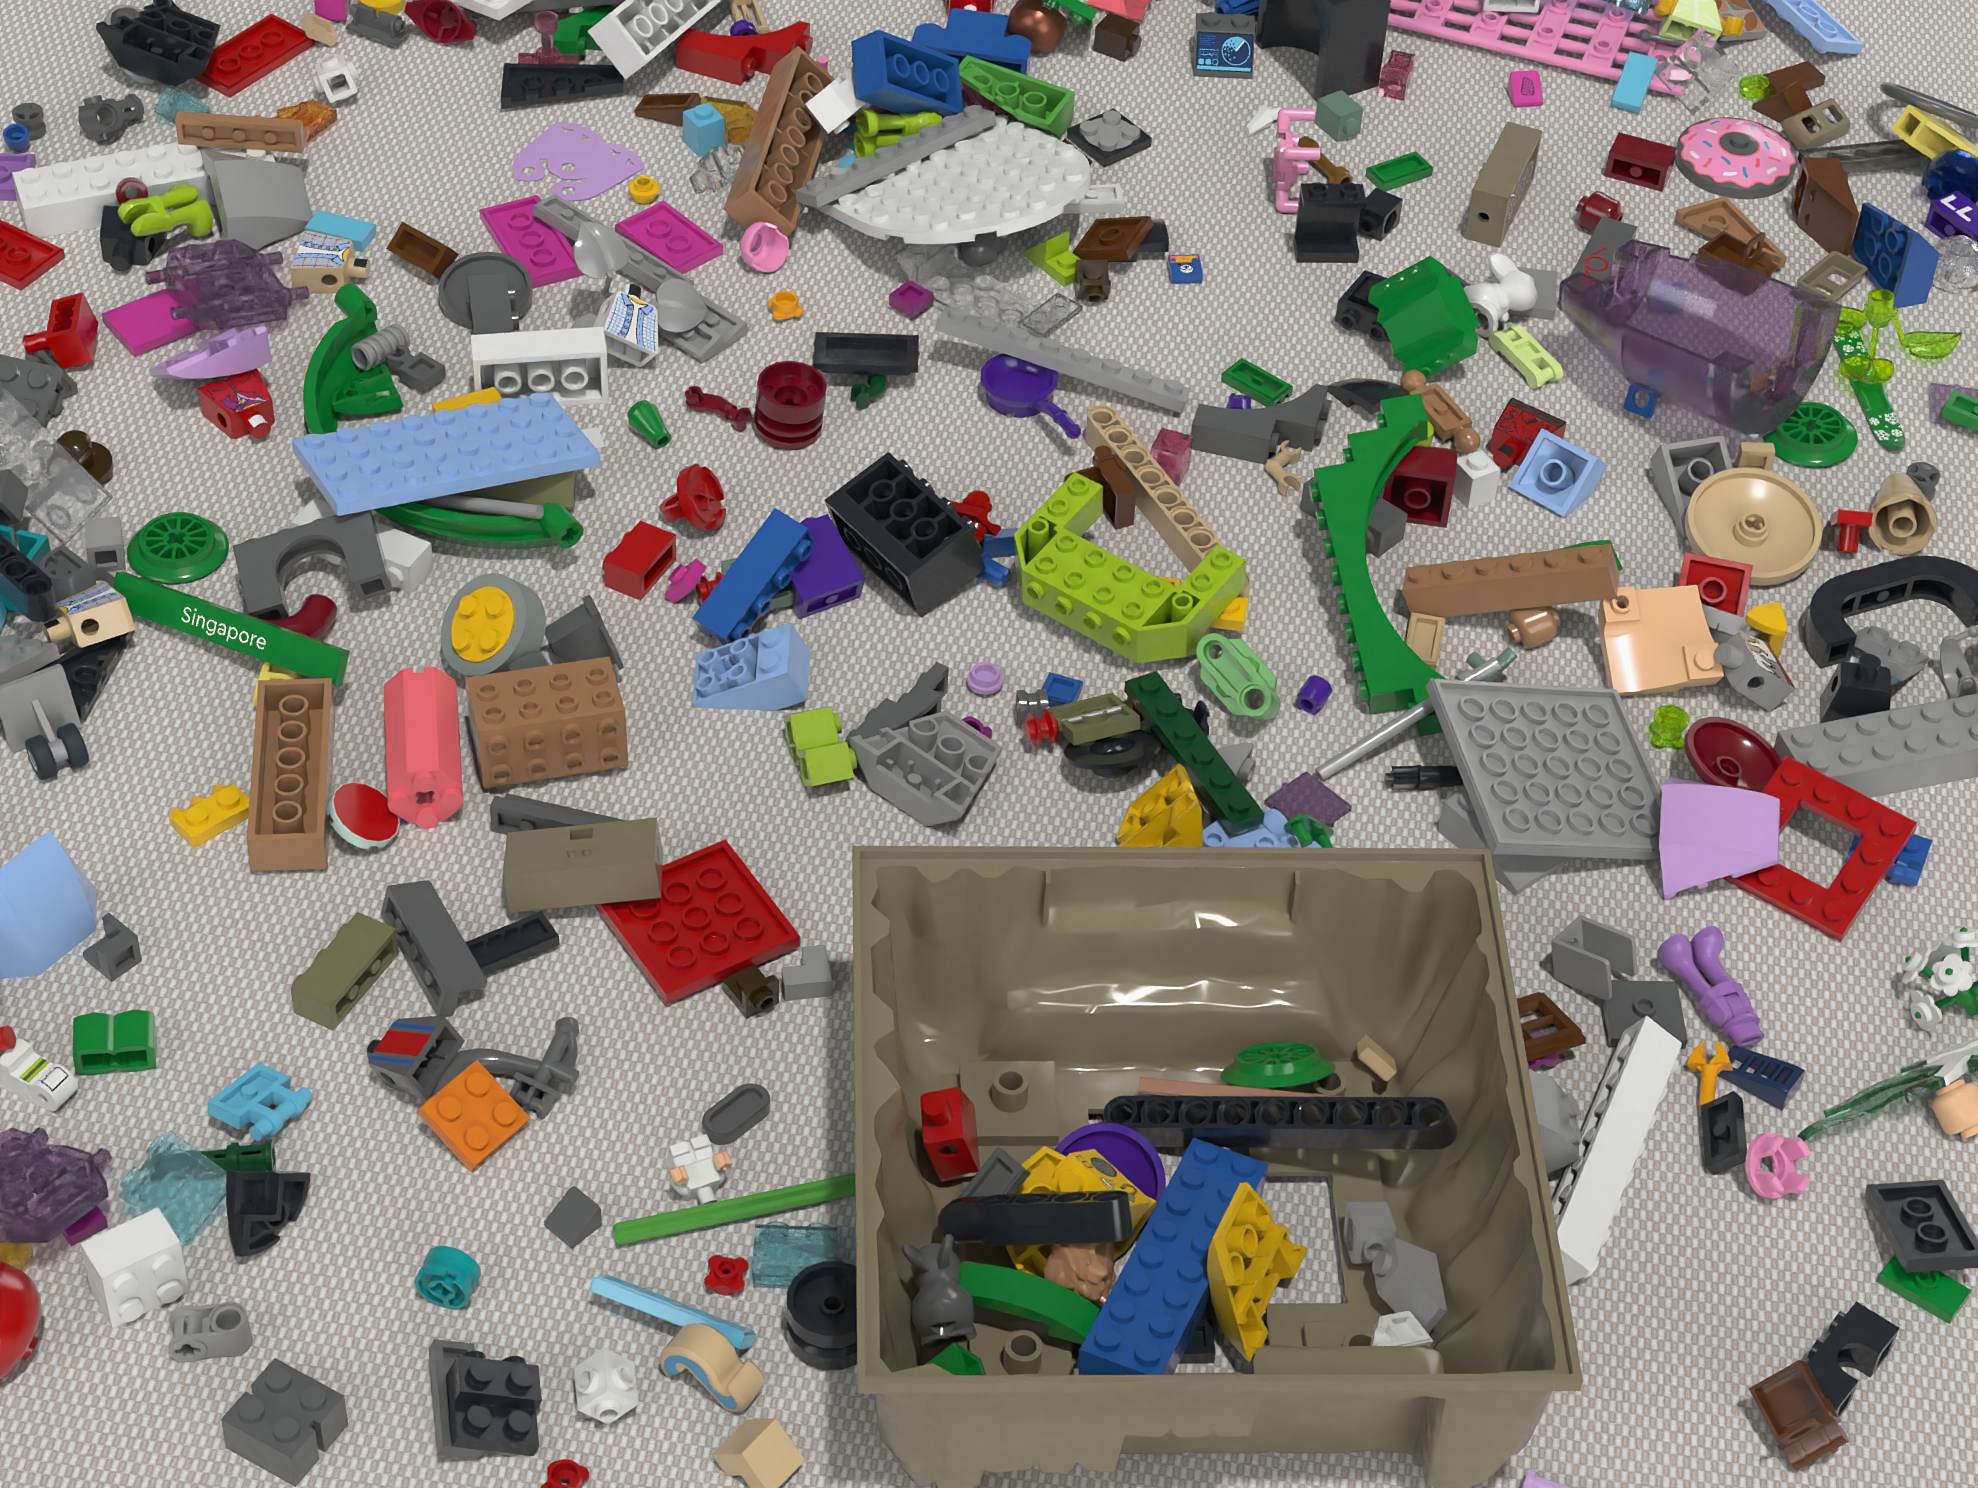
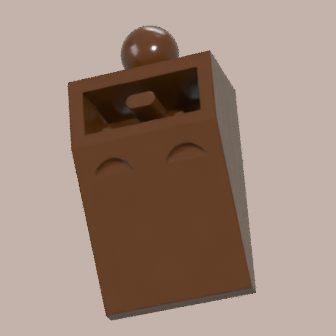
M1803 158L1791 204L1796 224L1826 252L1837 251L1848 257L1859 217V212L1848 184V173L1846 170H1843L1839 158Z

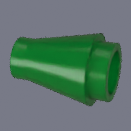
M642 400L635 403L627 413L629 425L650 441L655 448L665 447L671 441V435L667 431L655 404Z

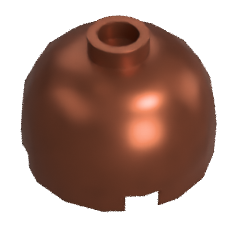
M1018 0L1008 17L1009 35H1020L1028 38L1031 41V53L1033 54L1050 52L1061 42L1068 27L1065 17L1059 10L1057 11L1052 8L1049 10L1047 7L1042 6L1043 0Z

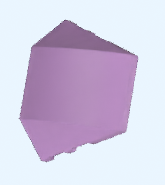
M264 324L254 325L240 333H237L235 327L225 328L218 332L219 335L207 341L203 340L197 343L198 349L191 352L190 350L181 352L149 369L150 375L162 379L191 380L235 375L256 369L272 362L267 329Z
M1670 776L1662 784L1659 835L1665 900L1677 897L1676 892L1698 886L1699 889L1708 887L1709 881L1728 875L1736 878L1778 864L1780 800L1755 791L1710 785Z

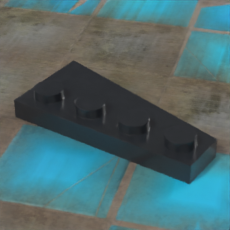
M504 63L500 98L501 109L623 93L624 77L614 65Z

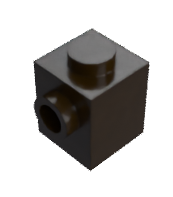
M1109 12L1095 26L1094 51L1125 62L1133 53H1137L1141 46L1142 38L1139 36L1140 23Z

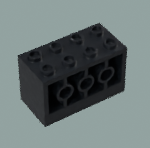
M889 452L824 500L831 520L847 548L921 618L986 569L981 556L984 551L976 540L975 534L977 529L973 522L967 516L961 518L946 497L940 499L925 478L919 480L905 460L901 459L898 461Z

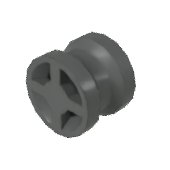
M22 103L13 109L12 116L14 122L27 128L30 141L40 139L46 134V125L43 121L44 112L39 104Z
M1912 463L1908 466L1906 475L1912 478L1930 502L1934 498L1935 486L1939 482L1940 472L1929 463Z
M1038 689L1035 693H1027L1025 690L1016 691L1018 725H1022L1023 721H1026L1029 712H1032L1036 718L1041 717L1042 710L1048 709L1046 689Z

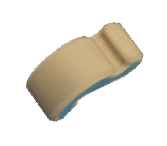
M703 1323L686 1324L660 1354L661 1367L667 1377L678 1374L687 1368L726 1410L731 1412L745 1411L764 1387V1377L758 1366L754 1362H742L730 1340L716 1328Z

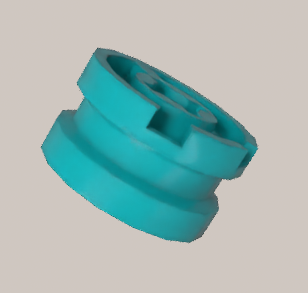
M436 1246L427 1253L423 1266L414 1279L415 1287L419 1294L429 1302L447 1309H459L465 1307L472 1295V1289H474L481 1277V1269L477 1262L465 1252L449 1246Z

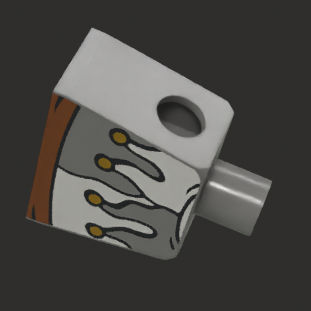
M1739 632L1726 643L1718 645L1715 649L1714 659L1722 664L1723 672L1731 686L1770 712L1796 689L1770 644L1763 640Z

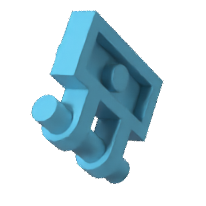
M258 1063L208 1101V1115L238 1129L252 1122L255 1125L250 1128V1135L253 1139L260 1141L265 1136H273L281 1130L283 1122L289 1117L296 1118L300 1115L313 1096L306 1087L300 1088L297 1092L290 1090L289 1076ZM272 1104L278 1106L274 1110L268 1108Z

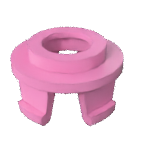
M1762 1133L1755 1137L1749 1145L1745 1162L1747 1178L1753 1190L1761 1197L1767 1199L1780 1198L1788 1193L1798 1195L1805 1191L1811 1179L1806 1175L1795 1173V1160L1810 1155L1808 1146L1799 1137L1789 1139L1777 1133ZM1770 1156L1773 1164L1772 1172L1761 1171L1762 1157Z

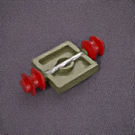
M1112 692L1043 709L1039 718H1036L1032 712H1029L1026 721L1022 723V729L1026 741L1032 742L1036 748L1041 746V741L1044 738H1047L1051 744H1054L1059 732L1073 745L1089 746L1098 739L1106 737L1121 738L1127 736L1130 731L1141 729L1140 722L1144 721V717L1129 697L1123 702Z

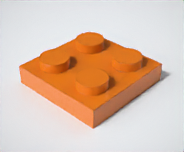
M478 1060L437 1092L416 1112L469 1171H472L531 1119Z

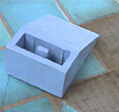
M788 623L697 654L692 705L694 708L776 711L806 701L810 649L794 626Z

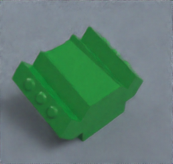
M1431 255L1370 288L1368 301L1379 309L1377 321L1382 324L1394 350L1393 356L1404 363L1403 374L1409 370H1418L1427 379L1476 354L1478 338L1475 330L1480 326V323L1458 276L1449 277L1444 265Z

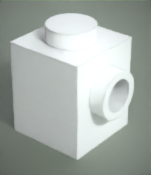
M1482 450L1457 458L1453 495L1467 509L1495 500L1501 469Z

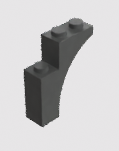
M1315 384L1307 392L1291 401L1265 408L1230 409L1199 403L1192 422L1189 449L1266 465L1270 453H1276L1278 445L1280 446L1286 440H1289V448L1298 449L1301 447V450L1312 452L1316 439L1322 440L1325 421L1322 419L1328 420L1332 400L1326 399L1328 386Z

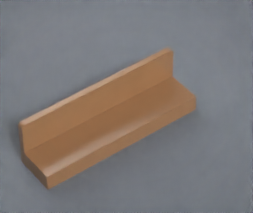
M177 111L175 117L178 144L303 153L309 135V128L303 127L302 120Z

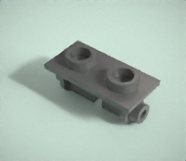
M360 2L351 5L349 13L353 16V20L345 27L346 30L393 46H397L412 32V29L406 27V22L402 20L401 16L380 11L377 17L375 8Z

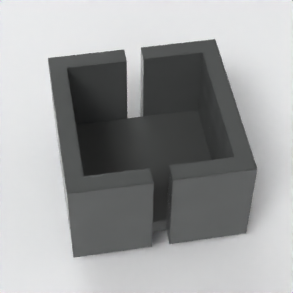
M274 1358L251 1384L252 1395L245 1391L222 1417V1428L226 1449L296 1487L319 1460L318 1449L325 1453L348 1426L345 1398L339 1392Z

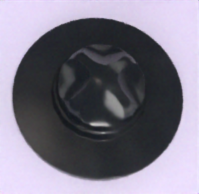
M1134 730L1130 731L1125 737H1106L1096 740L1094 744L1089 746H1077L1069 743L1064 749V758L1072 766L1091 769L1097 776L1116 779L1137 768L1139 763L1157 755L1161 750V740L1152 732Z

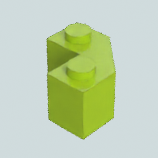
M832 706L783 715L789 749L794 761L800 760L802 768L800 777L804 786H816L854 778L853 769L857 768L855 752L852 748H848L847 742H839L838 734L842 733L840 717L837 712L833 713Z

